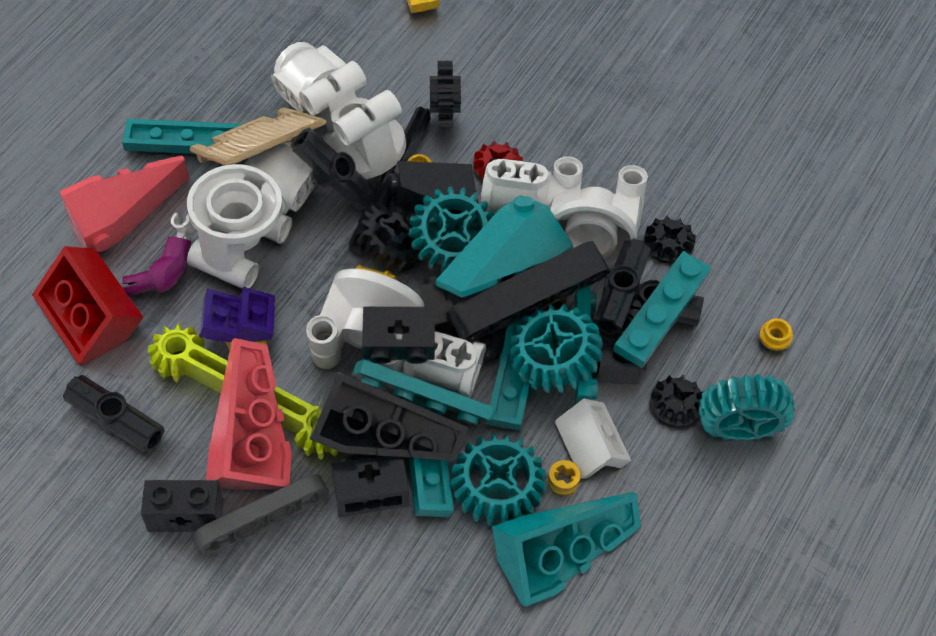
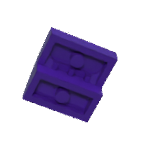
M243 287L240 297L207 288L203 299L199 337L223 342H232L234 338L251 342L271 339L274 330L275 295Z

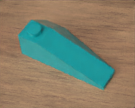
M520 195L497 211L436 279V286L463 298L497 285L498 279L511 274L516 276L526 271L527 268L541 264L573 249V243L547 205L537 202L531 197Z
M629 492L523 515L492 526L497 560L520 603L526 607L557 595L566 588L564 583L578 572L581 574L591 568L590 563L604 551L611 552L641 528L637 493Z

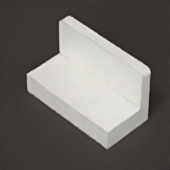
M584 398L556 419L555 424L573 463L580 470V478L588 479L604 466L622 468L631 462L630 456L603 402Z

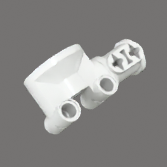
M297 42L282 51L276 60L274 74L271 75L274 87L281 97L297 111L302 113L307 111L313 116H323L327 122L325 123L327 133L324 135L323 140L337 153H348L355 162L356 171L365 179L385 173L394 167L397 161H400L406 149V138L402 126L395 120L396 117L402 114V109L391 91L388 89L384 90L370 100L357 98L355 92L367 85L362 69L354 61L345 64L343 60L324 45L316 49L307 42Z
M294 138L249 157L244 165L233 164L212 169L193 184L187 197V210L193 227L198 231L199 239L193 243L188 252L187 263L189 266L241 289L253 286L258 276L259 265L246 259L244 251L256 246L261 237L279 244L283 243L292 226L291 217L285 214L289 209L295 212L299 210L318 183L313 175V169L292 151L290 146Z
M562 157L556 160L553 175L552 171H548L546 167L537 163L496 159L487 164L483 179L481 202L487 201L488 203L485 212L493 211L495 214L500 208L520 195L531 197L533 200L547 205L573 243V248L583 243L594 241L611 270L614 268L623 242L633 238L637 239L648 175L645 169L636 165L623 167L618 173L616 194H613L602 187L581 189L583 164L574 157Z
M344 269L337 272L320 315L312 318L307 324L306 332L313 362L321 369H331L336 367L342 359L344 342L362 349L363 307H425L423 300L405 284L377 272L364 269ZM435 331V360H427V362L422 364H412L406 360H391L389 363L379 365L471 398L482 367L486 344L477 341L472 344L466 340ZM396 334V340L402 339L403 334Z

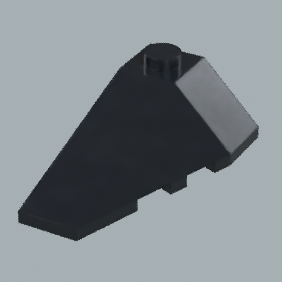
M336 372L332 374L323 395L309 439L341 453L456 461L469 427L345 374Z

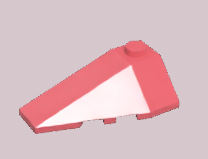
M181 155L148 163L143 170L130 172L128 168L118 170L117 176L102 179L100 175L88 177L59 191L72 230L83 247L102 252L120 242L189 179L185 159Z
M234 338L231 342L209 446L206 480H218L221 488L271 490L281 489L290 485L292 452L289 441L286 442L281 423L284 421L282 409H278L274 392L276 381L268 346L265 344Z

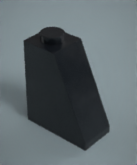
M397 161L394 173L389 174L388 191L393 193L395 206L416 214V205H424L423 198L426 195L434 199V192L437 189L442 191L443 195H446L447 188L450 186L453 187L454 194H459L461 188L465 187L466 196L469 198L473 193H476L472 164ZM453 209L448 210V211L451 212L452 214H461V213H463L462 211H459V210H453Z

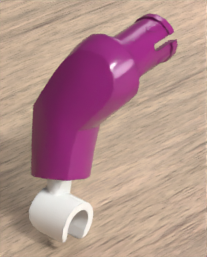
M178 212L173 214L171 224L177 230L176 237L168 236L162 257L155 261L148 271L123 276L122 284L131 285L123 287L129 297L153 289L163 293L174 287L186 270L187 256L192 243L186 239V236L192 234L195 230L188 214L184 223Z

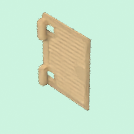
M283 107L276 110L277 118L271 119L262 116L212 137L214 144L207 147L198 143L191 146L189 150L197 155L200 163L212 160L222 165H233L297 137L306 128L310 127L314 130L325 125L327 122L323 118Z

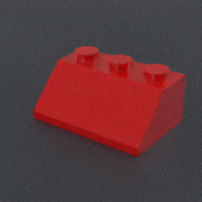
M64 246L32 293V296L79 365H85L125 343L144 318L96 249Z

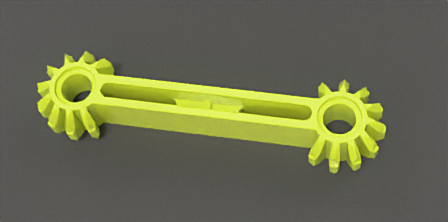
M178 322L174 330H170L164 325L163 335L153 334V344L148 345V354L151 358L150 364L154 371H159V375L163 380L172 375L173 380L177 383L181 376L186 375L221 394L227 360L205 349L204 338L199 337V334H196V330L192 326L183 330V326ZM183 351L180 354L173 355L174 352ZM276 386L274 392L278 409H282L284 421L281 422L282 427L296 434L294 437L295 445L298 448L303 447L304 454L307 457L314 452H317L318 458L321 461L325 456V452H330L331 455L336 457L338 454L337 450L309 439L319 406H313Z

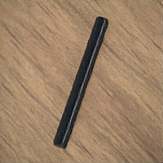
M419 106L415 109L404 131L406 149L400 161H408L413 156L431 119V113L428 108L424 109ZM396 165L383 173L375 189L378 193L374 201L366 207V212L372 205L376 208L380 204H384L386 208L388 207L393 197V193L388 191L389 174L394 173ZM354 231L349 241V250L362 255L366 246L365 244L357 243L360 234Z

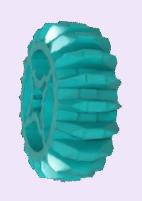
M450 186L447 188L446 195H443L442 191L437 189L434 192V199L426 195L423 198L424 205H416L415 213L417 215L410 218V224L414 227L409 229V237L415 239L412 242L414 250L422 249L418 255L420 260L430 257L428 264L430 269H433L439 263L441 264L440 270L442 273L470 243L471 236L467 230L470 228L471 223L475 221L480 231L495 215L493 211L485 212L488 207L487 201L477 203V192L473 193L469 198L466 196L465 187L461 188L459 194H454V189ZM450 209L459 210V211H462L463 213H461V214H452V213L449 212L448 210H450ZM432 217L437 220L436 225L440 229L433 241L427 232V223ZM448 227H449L451 230H455L456 228H458V229L460 228L459 234H458L457 232H455V231H453V232H451V233H449V232L447 233ZM452 246L460 252H448L443 249Z
M550 304L548 311L543 313L537 308L536 316L531 318L525 315V325H516L515 331L517 335L511 336L510 343L512 347L509 354L513 361V368L520 375L524 383L530 382L531 387L535 391L543 386L544 391L548 394L553 387H557L558 391L563 393L564 386L567 385L576 390V381L580 379L588 382V372H597L598 366L596 362L602 361L601 349L603 342L599 336L598 326L592 323L591 317L588 314L582 315L577 307L569 312L565 304L559 310H555Z
M745 374L743 377L738 378L732 376L727 381L719 380L718 385L708 386V390L702 393V399H700L699 415L702 425H704V430L709 432L712 437H722L724 441L728 439L749 441L752 439L761 440L762 437L766 436L773 437L775 432H783L785 427L790 426L792 419L795 418V403L790 387L785 385L783 380H775L774 376L764 378L761 374L756 376H747Z
M493 432L490 435V441L486 442L479 436L476 440V446L467 443L465 453L458 454L457 464H454L451 469V475L453 476V479H451V489L456 491L454 493L456 503H463L462 511L464 514L474 511L473 519L475 522L479 521L482 517H486L489 527L494 523V520H500L501 524L508 521V518L515 519L522 516V514H532L533 506H540L542 502L541 495L546 492L547 485L544 481L546 480L547 473L545 469L541 468L543 464L541 457H534L535 449L533 446L523 449L524 441L522 438L518 439L515 443L510 442L511 438L508 433L504 436L503 440H497V436ZM475 469L480 472V477L482 478L477 489L474 488L470 481V476ZM522 471L527 480V485L523 491L517 487L518 483L515 481L517 473Z

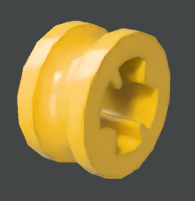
M560 460L551 466L548 485L553 493L559 496H569L576 492L581 475L577 465L568 460ZM563 473L565 477L571 476L570 483L566 484L564 480H558V474Z

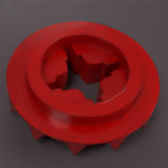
M494 140L489 146L482 144L481 149L475 152L473 168L476 174L483 180L487 164L492 162L494 157L496 159L503 158L523 161V157H520L518 148L509 147L508 142L500 145Z

